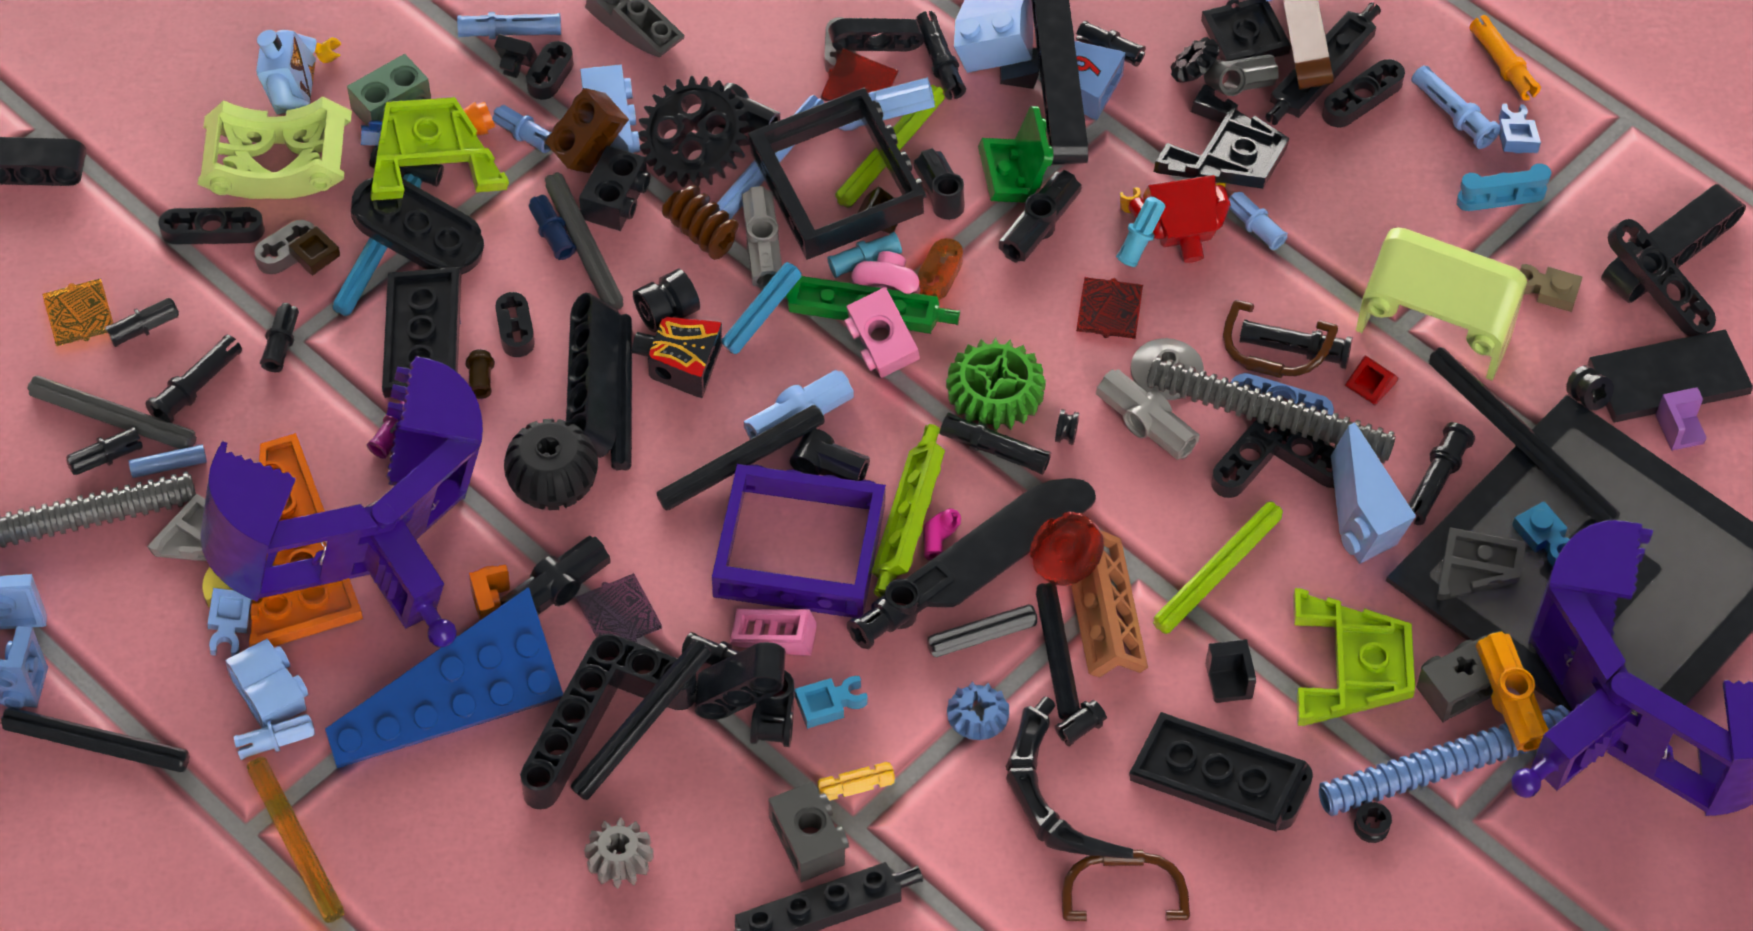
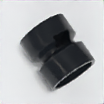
M680 268L660 277L659 284L650 282L633 291L636 309L644 324L652 332L658 331L662 319L666 317L673 318L676 316L677 318H684L700 310L697 291L687 274Z

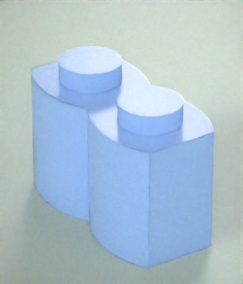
M265 639L225 660L232 682L261 728L266 727L269 721L272 724H276L306 710L304 697L309 695L307 688L299 675L292 677L286 669L290 667V663L280 646L274 648L270 641Z

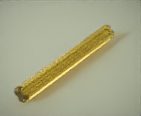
M258 757L255 760L249 761L247 764L248 773L321 916L326 923H332L335 920L341 919L344 916L343 906L265 757Z

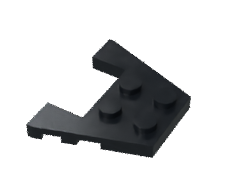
M1204 84L1193 101L1191 112L1221 123L1202 155L1167 143L1155 161L1153 172L1186 178L1214 175L1215 182L1263 189L1285 153L1289 137L1256 116L1252 117V119L1237 110L1238 104L1230 99H1227L1225 102L1214 95L1215 89Z

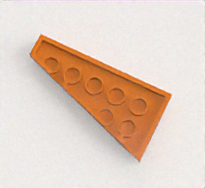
M294 433L260 443L259 462L263 466L270 465L273 470L280 469L282 473L289 472L292 477L296 478L279 521L325 512L297 434ZM315 543L278 551L273 566L314 558L317 552L324 550V547L321 543ZM350 578L260 598L258 602L253 600L251 603L249 647L265 639H268L274 647L363 619Z

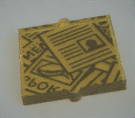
M101 278L77 285L70 283L66 288L42 294L56 346L82 339L83 341H89L90 337L107 333L105 326L113 324Z

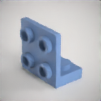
M17 626L13 641H8L6 645L5 660L0 659V704L8 708L38 707L48 665L32 627Z

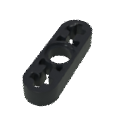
M842 18L833 22L828 28L832 46L840 51L907 52L919 48L925 41L921 24L915 19Z
M1392 59L1381 60L1327 96L1322 112L1324 121L1328 125L1337 128L1348 126L1402 88L1405 76V69L1402 64ZM1367 89L1373 95L1368 98H1362L1356 95L1355 91Z
M252 207L174 208L165 211L158 221L162 238L167 243L174 245L253 243L258 241L265 232L261 213ZM209 221L221 223V226L213 231H206L202 228ZM228 222H232L231 229H229ZM251 222L249 228H244L246 223ZM192 223L195 224V230H191L193 229ZM175 224H179L177 229H173Z

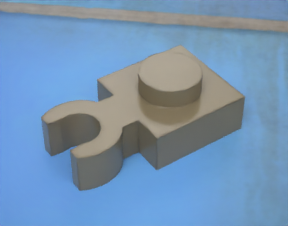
M1521 265L1520 271L1528 279L1524 292L1525 295L1537 293L1539 294L1538 303L1572 312L1582 276L1551 267L1547 268L1546 274H1542L1532 265Z

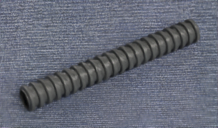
M1157 356L1153 360L1147 376L1149 388L1158 386L1161 392L1167 389L1170 390V395L1174 396L1176 393H1179L1181 398L1191 397L1192 402L1195 403L1201 400L1204 406H1208L1210 403L1213 404L1214 409L1224 408L1226 413H1230L1232 410L1235 411V415L1238 417L1244 414L1246 419L1250 421L1253 418H1256L1260 424L1266 421L1269 427L1273 428L1275 425H1278L1281 431H1285L1287 428L1291 430V434L1295 435L1299 432L1302 433L1301 436L1303 438H1307L1309 435L1313 437V441L1318 442L1321 439L1324 440V445L1329 446L1330 443H1333L1335 448L1347 427L1353 423L1350 422V417L1345 416L1344 419H1341L1338 413L1328 415V410L1323 409L1319 412L1317 407L1313 405L1307 408L1303 402H1300L1299 405L1294 404V399L1290 398L1288 401H1285L1282 395H1278L1276 398L1269 391L1263 394L1260 388H1256L1254 391L1250 389L1251 387L1248 384L1242 387L1239 386L1240 383L1238 381L1229 383L1228 378L1223 377L1220 380L1217 379V374L1213 373L1211 376H1208L1204 370L1198 373L1195 367L1191 366L1189 369H1186L1184 364L1174 365V361L1170 359L1164 362L1161 356ZM1356 420V425L1377 457L1380 458V462L1384 464L1391 455L1396 439L1395 432L1389 431L1387 434L1383 432L1384 429L1381 427L1375 430L1372 429V424L1368 423L1366 426H1363L1361 421Z
M188 471L183 472V476L180 477L172 474L171 479L167 480L163 476L159 478L158 482L150 479L148 484L145 485L137 482L136 487L132 488L128 484L124 485L123 490L115 487L112 488L110 493H107L106 490H101V495L95 496L93 492L89 493L88 498H83L82 495H79L77 500L72 501L71 498H66L65 503L61 504L57 500L53 502L52 506L44 503L39 509H36L35 506H31L30 511L26 512L23 509H18L17 514H12L11 511L6 512V516H0V546L5 548L9 542H12L13 545H18L19 540L23 539L27 543L31 541V537H36L37 540H40L45 534L53 537L54 532L58 531L61 534H66V529H72L75 532L78 531L80 526L88 529L90 524L93 523L96 526H101V521L107 520L110 524L113 523L115 518L123 521L125 516L131 515V518H136L137 513L141 512L145 516L149 514L150 510L158 513L160 508L163 507L171 510L172 505L176 504L179 508L183 507L185 502H189L196 495L191 474Z

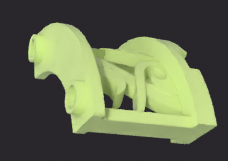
M322 96L311 104L287 110L286 116L268 117V111L248 109L223 100L204 118L203 128L206 129V137L198 185L210 189L218 195L227 194L249 199H291L326 191L344 180L345 172L340 170L344 126L351 122L352 110ZM220 135L226 136L229 144L219 142ZM273 144H286L288 149L299 154L296 159L278 172H271L265 169L252 157L264 154ZM218 154L228 155L223 159L224 165L217 163Z

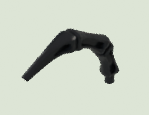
M1044 696L1035 708L1032 706L1025 707L1022 711L1018 734L1006 764V770L1008 771L1006 780L1027 815L1038 840L1045 841V845L1049 848L1069 853L1133 859V849L1089 837L1075 830L1067 821L1060 819L1059 814L1048 806L1038 786L1036 769L1039 747L1050 725L1048 715L1056 705L1052 699Z

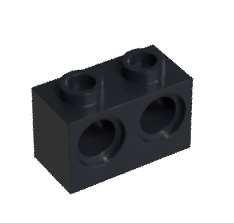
M606 146L579 197L580 211L585 221L621 231L626 220L633 218L640 193H645L649 187L651 174L647 172L646 157Z

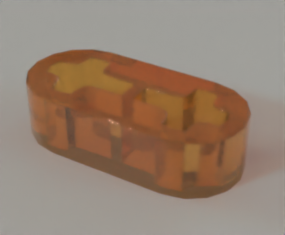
M945 238L933 244L918 272L919 294L937 296L938 300L948 294L963 263V248L959 242L954 239ZM947 253L952 254L953 256H949L945 264L941 263V257H945ZM936 275L939 276V282H935L933 286L927 284L933 282Z

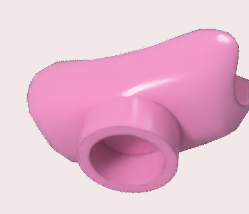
M879 252L877 261L860 262L855 266L851 274L853 284L878 288L886 287L887 289L901 291L904 294L920 293L918 275L913 270L906 268V259L895 252Z

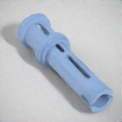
M1423 65L1415 71L1412 76V83L1417 85L1453 118L1454 127L1459 131H1465L1474 140L1473 143L1478 149H1484L1494 142L1500 133L1501 127L1497 122H1490L1480 113L1481 109L1477 104L1467 103L1440 79L1429 66Z

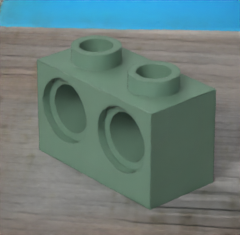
M406 54L397 57L347 86L351 109L366 126H369V121H383L386 102L431 99L428 78Z

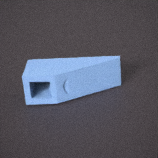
M622 64L580 69L582 89L587 88L606 93L629 119L610 146L630 153L640 152L638 131H631L630 127L631 125H636L634 104L627 105V99L633 98L631 79L623 77Z

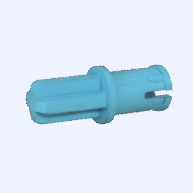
M1155 197L1147 198L1135 222L1128 225L1129 233L1116 255L1120 262L1131 267L1138 265L1148 242L1152 241L1155 237L1153 231L1165 209V204Z

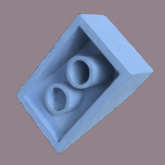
M964 0L955 20L954 48L967 73L1032 60L1034 20L1031 0Z
M1354 422L1347 427L1331 454L1339 533L1345 550L1349 554L1354 555L1358 563L1361 564L1396 546L1416 515Z

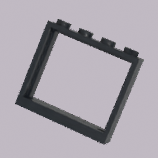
M865 87L748 133L751 154L769 189L772 191L806 260L924 214L923 199L927 195L923 189L922 180L913 177L911 173L912 165L907 153L899 151L896 145L898 140L893 127L890 124L885 125L882 120L883 112L879 102L876 103L875 100H871ZM861 119L902 196L815 230L775 153Z

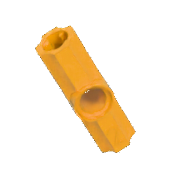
M1503 631L1489 634L1477 642L1476 649L1493 689L1492 704L1497 711L1503 714L1516 749L1524 752L1536 750L1540 746L1543 735L1548 731V727L1533 693L1535 689L1534 678L1531 673L1523 668L1510 634H1505ZM1507 688L1515 689L1520 695L1510 693Z

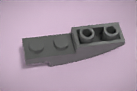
M586 0L585 8L601 23L625 41L651 55L660 58L684 39L685 35L648 0Z

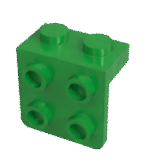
M1039 106L1029 107L1015 139H981L978 149L991 201L1025 203L1028 197L1035 194L1036 190L1041 188L1044 173L1047 167L1052 165L1054 153L1052 146L1048 144L1046 136L1047 124L1045 118L1041 116Z

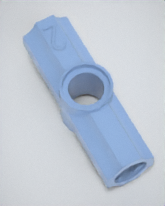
M834 370L804 388L800 385L788 387L778 396L774 405L745 420L744 429L751 440L811 405H816L824 415L854 398V390L846 375L842 371Z

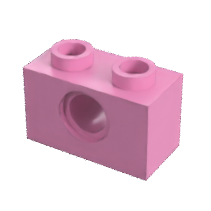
M886 287L846 306L849 318L845 319L844 322L853 340L860 337L865 347L860 353L869 371L876 368L880 378H883L920 359L919 350ZM877 328H885L890 332L889 336L882 341H876L870 337L872 331Z

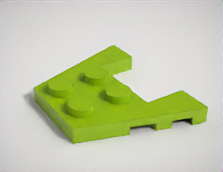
M455 97L386 102L370 194L371 201L403 198L405 190L399 167L468 162L475 192L507 190L509 180L506 174L500 172L495 165V157L489 148H484L476 136V128Z
M1295 588L1293 594L1294 625L1335 628L1337 689L1298 688V726H1306L1414 697L1415 674L1412 623L1368 609L1360 612L1341 606V601L1330 597H1327V600H1322L1310 596L1308 590Z

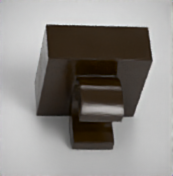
M317 226L288 245L289 253L312 276L340 256L339 247Z

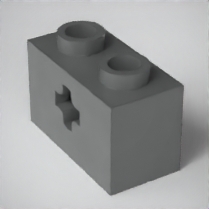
M1486 635L1475 641L1466 640L1459 644L1453 652L1443 657L1434 656L1422 665L1416 687L1442 722L1492 697L1493 689L1476 649L1477 642L1487 637Z

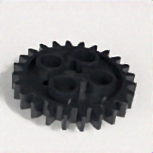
M690 76L687 86H684L680 79H676V89L673 91L668 86H663L666 95L662 98L654 94L652 97L656 102L655 107H644L649 118L639 119L641 126L646 129L638 132L639 139L644 142L639 148L643 155H647L646 162L649 167L654 166L653 170L657 176L665 173L664 177L668 183H672L677 177L681 187H685L689 179H691L694 185L699 187L701 178H705L712 185L713 175L716 173L721 178H726L723 168L728 166L736 169L737 166L733 158H744L745 154L740 146L750 145L748 137L744 135L752 131L750 124L746 122L750 116L746 109H742L744 103L741 98H735L736 94L731 87L724 90L720 80L712 86L707 76L703 78L700 85L694 76ZM701 104L698 111L687 113L691 106ZM726 125L721 133L712 134L715 127ZM669 130H677L672 138L664 139V135ZM702 150L698 158L688 160L689 155L693 151Z

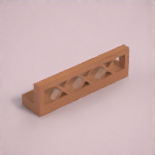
M1088 526L1063 544L1088 673L1100 678L1118 665L1141 673L1148 668L1121 538ZM1103 546L1109 548L1111 558L1104 551ZM1110 578H1111V579L1114 581V583L1117 585L1118 591L1116 590V588H1115V587L1112 585V583L1110 582ZM1116 609L1119 611V613H1120V614L1122 615V617L1124 618L1125 624H1124L1123 621L1120 619V617L1117 615ZM1123 642L1130 649L1131 655L1125 653Z

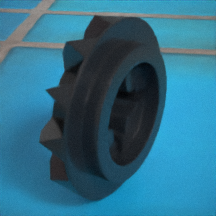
M1204 37L1200 41H1193L1189 47H1184V51L1176 56V61L1170 67L1172 77L1177 82L1184 83L1204 75L1213 66L1219 54L1220 47L1214 39Z

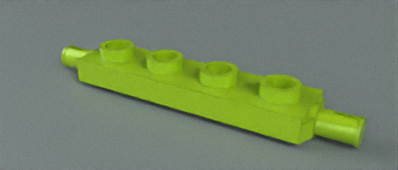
M933 424L925 425L921 442L909 451L871 572L878 578L874 589V594L878 597L885 594L886 587L897 576L908 573L913 563L914 551L918 538L922 533V525L927 509L932 501V492L936 479L940 474L941 463L945 453V449L936 443L940 428Z

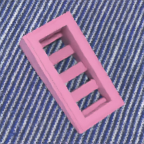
M737 609L730 643L732 646L749 648L758 643L769 642L782 646L786 654L811 656L817 623L810 609ZM749 621L755 622L753 635L747 634ZM765 624H770L768 635H763ZM781 626L785 627L784 635H779Z

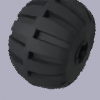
M553 418L543 419V423L535 421L528 424L526 428H522L509 443L504 459L505 477L516 496L523 502L530 504V506L544 510L545 506L548 507V510H559V506L564 505L567 508L580 501L593 486L598 470L597 452L590 438L583 434L584 431L568 421L558 419L557 422H554Z

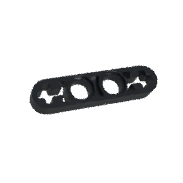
M1625 219L1613 226L1608 232L1607 237L1611 249L1680 330L1689 337L1705 334L1712 330L1716 323V316L1712 307L1637 221L1632 219ZM1625 232L1631 236L1627 243L1622 238ZM1641 246L1643 250L1635 255L1633 252ZM1644 256L1651 257L1656 262V273H1650L1645 269L1643 265ZM1671 283L1678 287L1681 295L1679 301L1672 300L1667 294L1668 284ZM1689 302L1690 306L1686 307L1683 311L1681 306ZM1696 314L1701 318L1698 322L1699 325H1696L1693 321Z

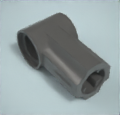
M1269 54L1233 61L1217 59L1213 66L1204 74V80L1208 86L1228 96L1238 95L1244 90L1273 86L1279 78L1278 66L1274 56ZM1228 72V73H1229V74H1228V79H1227V81L1223 84V83H1222L1223 77H1224L1225 73Z

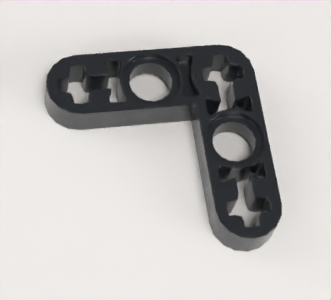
M1256 419L1213 469L1211 486L1218 495L1224 498L1236 497L1245 490L1275 455L1321 485L1334 488L1333 471L1328 472L1326 468H1332L1331 454L1335 448L1331 445H1324V441L1321 439L1315 442L1313 437L1309 435L1307 438H1303L1301 436L1302 433L1291 434V430L1287 428L1285 431H1281L1278 425L1273 427L1277 429V432L1272 431L1268 434L1265 432V429L1269 431L1272 427L1268 426V422L1264 421L1263 424H1260ZM1296 444H1304L1312 452L1309 455L1300 456L1293 452L1292 447ZM1244 449H1253L1259 453L1260 458L1249 461L1244 459L1240 452ZM1236 467L1238 470L1235 481L1230 479L1228 482H1224L1222 480L1223 477L1229 478Z

